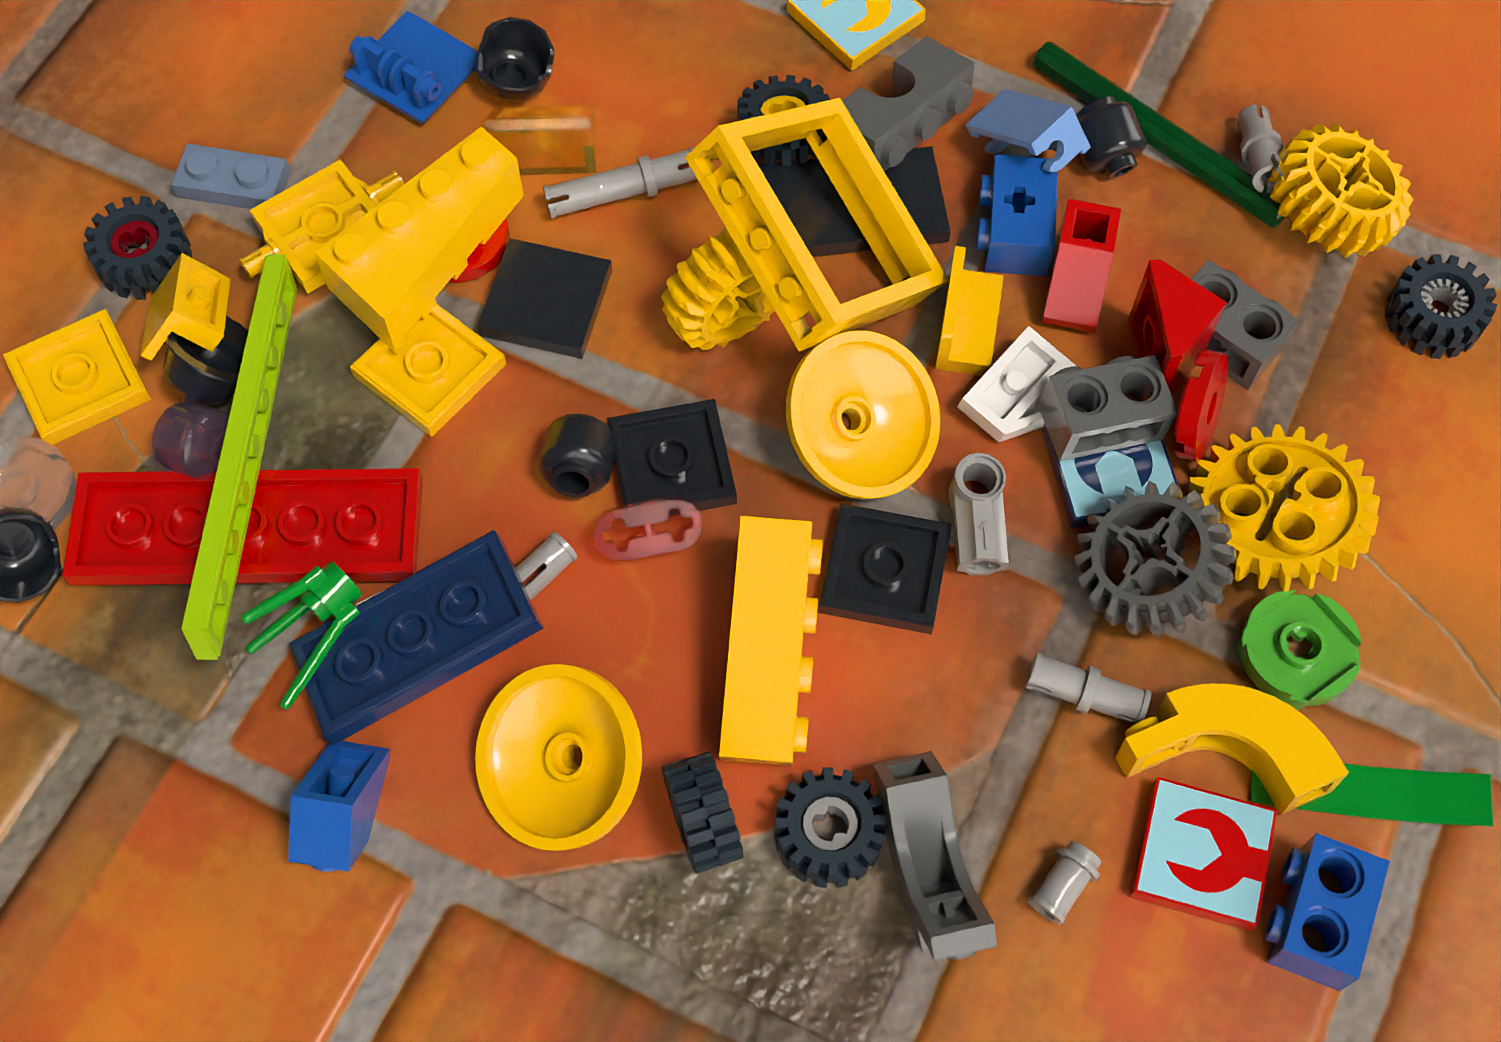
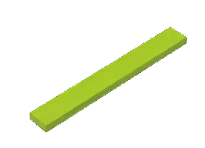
M266 254L182 623L181 629L197 660H218V656H221L297 294L288 258L283 254Z

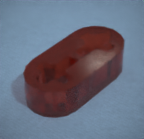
M669 497L614 507L604 511L597 518L594 525V541L598 550L605 557L614 561H626L680 551L691 547L698 540L702 531V519L698 510L689 501L680 497ZM678 508L682 517H691V525L683 527V537L673 539L669 530L651 532L650 524L668 520V510ZM614 519H622L625 527L629 528L644 525L645 533L628 537L626 541L627 547L623 549H616L613 540L604 541L603 533L612 529L611 521Z

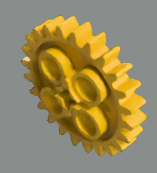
M1275 424L1272 437H1264L1257 427H1251L1250 441L1244 442L1237 435L1231 434L1229 435L1228 450L1213 445L1211 447L1210 461L1199 460L1196 477H1190L1189 493L1195 490L1201 494L1204 501L1203 507L1211 504L1215 505L1221 515L1218 523L1228 524L1232 538L1226 544L1233 546L1236 552V560L1233 562L1236 565V581L1239 582L1252 572L1257 574L1259 589H1263L1267 585L1270 577L1279 579L1283 592H1288L1292 578L1298 577L1308 589H1313L1316 573L1319 572L1326 579L1333 582L1337 578L1339 565L1352 570L1355 568L1358 553L1367 554L1371 536L1375 535L1379 519L1377 511L1380 496L1372 494L1375 483L1374 477L1361 476L1364 465L1362 459L1345 462L1347 445L1342 444L1329 450L1325 448L1327 442V434L1325 433L1320 434L1311 442L1305 440L1304 427L1299 426L1293 437H1285L1280 424ZM1304 472L1294 485L1293 498L1288 499L1287 496L1292 481L1298 473ZM1243 513L1249 516H1239L1235 514ZM1271 513H1277L1273 521L1272 530L1266 539L1258 541L1269 528ZM1287 537H1297L1302 540H1292Z

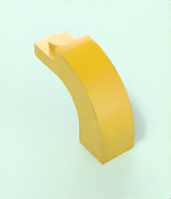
M1218 683L1192 685L1166 693L1155 714L1157 717H1149L1131 726L1124 733L1126 738L1115 757L1125 777L1129 778L1178 755L1191 751L1208 750L1226 754L1240 761L1256 773L1280 816L1331 793L1349 773L1328 739L1308 718L1295 708L1259 690L1239 685Z

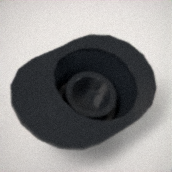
M227 315L224 337L213 352L174 332H171L166 339L167 350L163 363L164 378L171 386L184 394L183 408L187 410L197 401L222 404L235 392L248 331L240 323Z

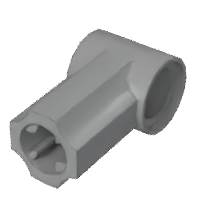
M974 453L963 458L956 467L948 489L947 499L953 511L957 571L966 572L969 575H990L997 571L1006 570L1009 564L1003 502L1006 473L998 459L989 454ZM978 481L985 485L988 493H973L968 490L964 482Z

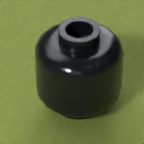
M1105 97L1086 105L1077 112L1076 117L1091 147L1084 154L1078 153L1087 171L1093 174L1106 172L1109 179H1113L1129 173L1138 166L1136 158L1145 150L1147 138L1134 108L1129 103L1116 102L1114 97Z
M567 414L555 419L546 429L539 462V469L543 479L558 493L571 498H582L602 490L608 484L613 468L617 445L613 431L603 421L587 414Z

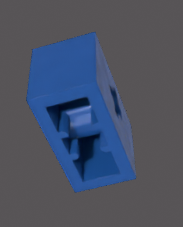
M995 154L991 175H981L978 206L987 207V218H979L976 250H985L984 272L1047 277L1056 242L1058 171L1049 172L1043 169V165L1048 160L1047 158Z

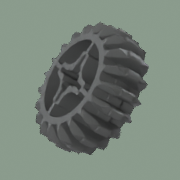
M1150 480L1145 487V494L1136 496L1132 488L1125 486L1123 491L1125 501L1118 505L1114 500L1105 497L1103 506L1107 514L1104 517L1088 514L1087 522L1094 532L1078 534L1077 543L1085 552L1074 556V564L1077 570L1083 572L1078 577L1077 582L1083 593H1091L1088 598L1091 608L1095 612L1105 610L1104 617L1106 621L1114 627L1125 620L1128 632L1135 636L1142 630L1146 622L1152 635L1159 638L1164 631V623L1172 622L1177 632L1184 633L1186 623L1183 617L1190 613L1197 620L1205 622L1207 613L1202 603L1207 601L1212 604L1222 605L1224 597L1216 585L1232 584L1234 578L1231 569L1225 566L1236 560L1234 547L1226 544L1232 538V534L1228 524L1218 523L1221 519L1218 508L1213 504L1203 507L1204 501L1202 496L1195 490L1182 497L1180 486L1174 482L1169 485L1163 495L1159 493L1157 485ZM1155 524L1152 528H1149L1147 530H1137L1141 527ZM1189 531L1201 543L1199 560L1193 571L1187 568L1184 559L1180 557L1181 552L1185 548L1183 540ZM1117 548L1121 549L1126 559L1129 560L1122 571L1125 578L1118 587L1111 582L1110 577L1111 561ZM1164 554L1166 561H1158L1157 559ZM1142 556L1146 558L1151 557V559H1149L1145 564ZM1159 588H1174L1169 592L1150 596L1155 590Z

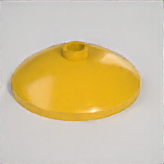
M848 331L832 336L815 345L801 359L791 377L787 391L786 422L792 445L799 459L820 483L832 491L847 497L876 499L904 490L913 484L926 470L933 458L939 440L940 408L933 383L923 365L912 352L896 340L876 332ZM843 412L850 418L851 426L849 430L843 425Z
M544 665L515 677L494 698L480 726L475 754L476 774L480 792L496 822L513 838L533 848L550 851L571 850L586 846L600 839L624 816L634 798L640 780L642 768L641 738L636 719L625 698L609 681L599 674L573 665ZM578 747L582 750V763L579 767L574 761V753Z

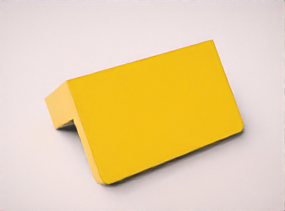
M955 246L935 369L983 376L992 365L1004 275L964 270L963 264L966 247Z
M181 253L150 299L140 356L151 361L171 332L213 352L224 337L231 279Z

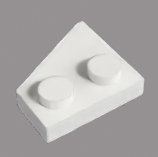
M1028 326L962 398L957 407L998 442L1008 440L1044 426L1045 422L1038 402L1049 376L1054 375L1061 369L1076 365ZM1071 405L1074 409L1080 412H1086L1083 408L1079 406Z

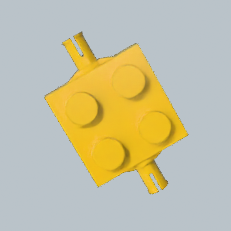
M340 159L249 210L254 223L264 235L266 245L240 258L239 262L252 279L262 272L266 254H283L288 258L292 274L306 293L309 294L326 284L314 252L403 186L404 182L397 172L393 171L388 176L369 186L354 177Z

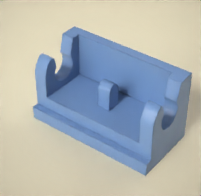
M1003 89L965 125L973 137L978 138L984 135L994 138L984 147V151L990 154L1001 152L1010 143L1027 148L1029 153L1033 155H1038L1047 149L1056 151L1055 155L1043 165V169L1049 172L1061 170L1078 153L1084 154L1091 148L1072 106Z

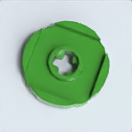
M1282 590L1264 598L1253 609L1245 621L1241 636L1237 641V655L1242 660V665L1249 678L1264 693L1280 699L1296 710L1303 709L1306 706L1325 704L1338 697L1359 672L1361 661L1358 663L1360 657L1358 647L1362 643L1359 629L1349 613L1331 598L1318 593L1310 597L1304 594H1294L1296 590H1289L1288 592H1283ZM1291 636L1297 642L1307 639L1312 644V648L1308 652L1311 659L1304 660L1301 657L1297 658L1288 649L1290 644L1286 638Z

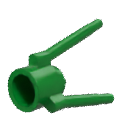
M332 561L328 562L322 569L316 565L303 578L263 600L241 615L242 622L248 624L297 596L301 600L246 645V651L249 654L257 652L309 610L322 623L330 616L335 618L280 702L282 709H289L293 705L344 628L360 614L353 603L363 594L354 582Z

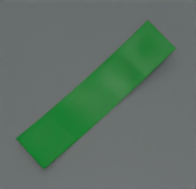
M1343 763L1349 773L1331 793L1296 808L1372 819L1494 827L1491 774L1432 772ZM1252 770L1251 801L1274 805L1259 777Z

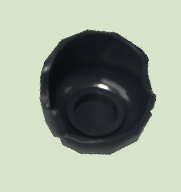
M507 17L493 22L486 27L477 50L475 71L478 73V80L486 90L503 100L524 102L542 92L547 85L555 57L554 47L546 30L529 19Z
M5 507L0 509V601L21 603L43 595L58 578L61 571L59 543L51 523L46 522L42 515L27 508Z

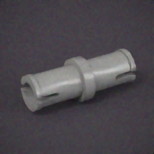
M1250 105L1241 110L1237 116L1236 122L1243 139L1240 144V153L1243 162L1250 166L1254 188L1262 192L1264 189L1262 179H1264L1267 193H1272L1275 183L1269 182L1268 179L1272 174L1273 164L1277 166L1276 172L1280 176L1284 175L1281 173L1280 166L1278 165V161L1281 159L1278 154L1283 148V143L1280 135L1272 128L1269 110L1261 105L1259 109L1260 118L1256 109L1257 106Z
M1036 652L1025 682V688L1034 689L1074 703V709L1087 714L1089 709L1130 722L1132 725L1144 720L1151 699L1150 690H1142L1101 676V669L1089 665L1086 670L1045 657Z

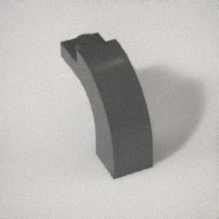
M929 751L874 763L873 770L877 794H879L883 802L882 814H886V840L905 910L921 951L929 950L934 961L944 958L957 960L968 958L979 950L998 946L995 923L975 891L962 857L953 819L947 774L933 752Z

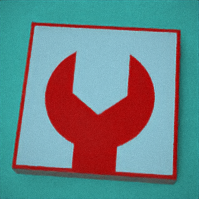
M1157 776L1151 790L1130 897L1252 932L1258 926L1278 810Z

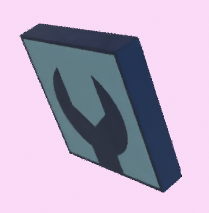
M1044 423L1042 433L1071 528L1088 526V514L1104 517L1107 514L1103 506L1105 497L1114 500L1117 505L1125 501L1123 496L1125 486L1132 488L1136 496L1145 494V487L1149 480L1157 485L1159 493L1162 495L1172 482L1178 485L1164 440L1059 461Z

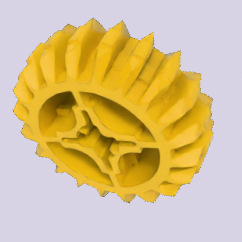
M1317 123L1312 129H1303L1298 135L1293 136L1278 154L1281 158L1278 161V165L1280 166L1281 174L1284 175L1280 176L1276 172L1277 166L1273 164L1274 168L1268 179L1269 182L1275 183L1270 198L1281 204L1278 215L1289 217L1293 222L1291 230H1300L1307 235V244L1313 241L1321 243L1326 254L1337 249L1345 258L1353 253L1364 257L1369 252L1378 251L1397 235L1405 225V220L1410 216L1409 206L1414 199L1407 190L1411 182L1399 176L1403 166L1391 162L1388 158L1390 150L1381 151L1374 145L1373 137L1365 140L1359 136L1355 128L1344 132L1337 123H1334L1329 128Z
M725 226L720 234L715 237L708 236L702 246L692 248L691 256L686 261L677 264L678 272L668 278L666 281L668 288L661 296L664 302L662 311L667 316L666 320L681 340L686 341L691 348L699 347L702 351L712 349L716 344L725 347L729 341L741 338L748 332L755 330L764 321H770V315L775 311Z

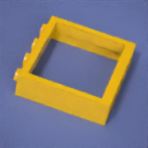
M840 98L719 125L685 156L690 168L799 352L837 334L856 330L912 308L949 281ZM817 129H822L828 138L824 143L816 132ZM806 138L893 285L840 304L750 152ZM721 160L722 165L716 170L712 161ZM810 313L817 323L811 328L813 331L810 330L804 319Z

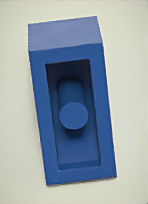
M341 741L335 745L328 744L291 794L288 862L311 865L316 870L326 872L337 870L349 872L369 841L390 760L389 748Z

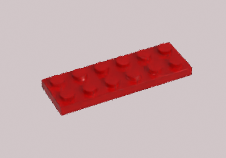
M420 469L259 470L236 583H295L316 565L322 569L330 561L334 562L353 582L402 581L417 572L423 484ZM217 471L78 472L62 577L70 586L191 584Z

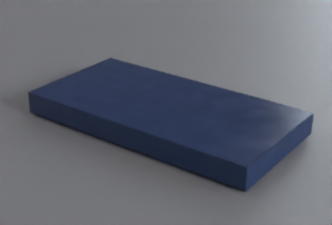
M495 529L355 606L360 614L344 628L305 688L324 738L332 745H335L544 629L506 546ZM334 619L289 643L299 671Z

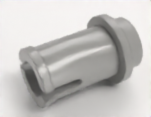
M1070 841L1066 848L1059 847L1055 852V856L1058 859L1035 895L1031 896L1028 901L1034 910L1058 925L1063 924L1066 919L1065 916L1089 881L1096 882L1100 877L1097 871L1102 863L1100 858L1091 850L1075 841Z

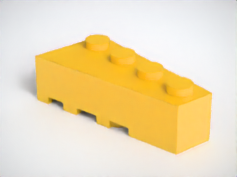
M481 126L314 252L327 288L396 354L408 341L406 334L419 318L424 320L436 306L435 298L451 278L456 280L468 266L467 258L478 244H485L524 196L517 157Z

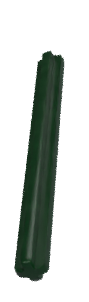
M1047 41L1039 48L1033 63L1038 70L1089 104L1105 97H1114L1116 102L1129 103L1134 108L1149 145L1270 227L1276 228L1285 220L1286 217L1278 215L1281 204L1270 198L1271 193H1267L1266 184H1264L1263 191L1259 192L1254 188L1251 174L1054 42Z

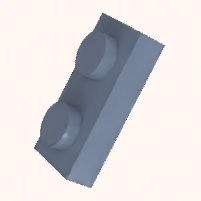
M187 143L171 187L177 198L252 209L284 191L291 170L287 160L283 158Z

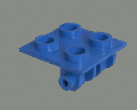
M407 10L378 41L371 36L364 38L357 36L352 40L349 52L354 56L355 64L344 74V78L423 125L475 70L477 50Z

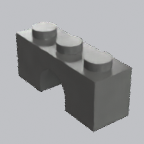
M926 36L894 61L892 98L874 95L860 87L842 101L884 172L890 167L897 166L905 155L919 143L933 137L939 127L954 115L961 114L967 109L974 95V87L972 86L974 62Z

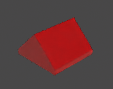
M1161 259L1149 260L1128 317L1136 358L1156 356L1172 395L1197 366L1194 360L1201 351L1207 348L1227 302Z

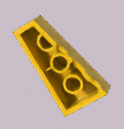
M751 516L740 517L719 751L720 760L792 766L793 753H806L808 717L797 716L798 692H811L813 657L801 655L803 633L815 634L818 598L806 597L808 574L820 575L823 544L821 539H811L812 521Z

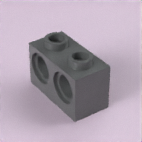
M1208 259L1191 279L1226 301L1227 304L1206 349L1225 353L1228 356L1227 376L1249 390L1283 351L1299 319L1288 313L1280 303L1267 299L1243 283L1240 277L1232 271L1224 270ZM1249 334L1255 335L1259 339L1253 338Z
M1155 355L1136 359L1132 356H1121L1101 366L1086 369L1071 366L1061 369L1054 375L1049 376L1038 402L1059 461L1163 440L1178 414V409ZM1125 395L1132 396V397H1134L1137 401H1133V400L1127 398ZM1071 405L1079 406L1083 408L1086 412H1080L1074 409Z

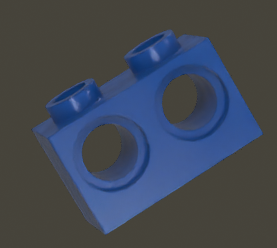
M1318 833L1312 836L1300 849L1293 847L1285 860L1280 881L1289 885L1283 906L1278 904L1274 906L1264 932V940L1272 943L1267 963L1337 991H1341L1357 981L1360 977L1390 861ZM1318 869L1328 870L1338 878L1341 885V893L1331 892L1322 885L1318 876ZM1302 926L1313 927L1321 933L1325 941V952L1315 951L1306 944L1302 936Z

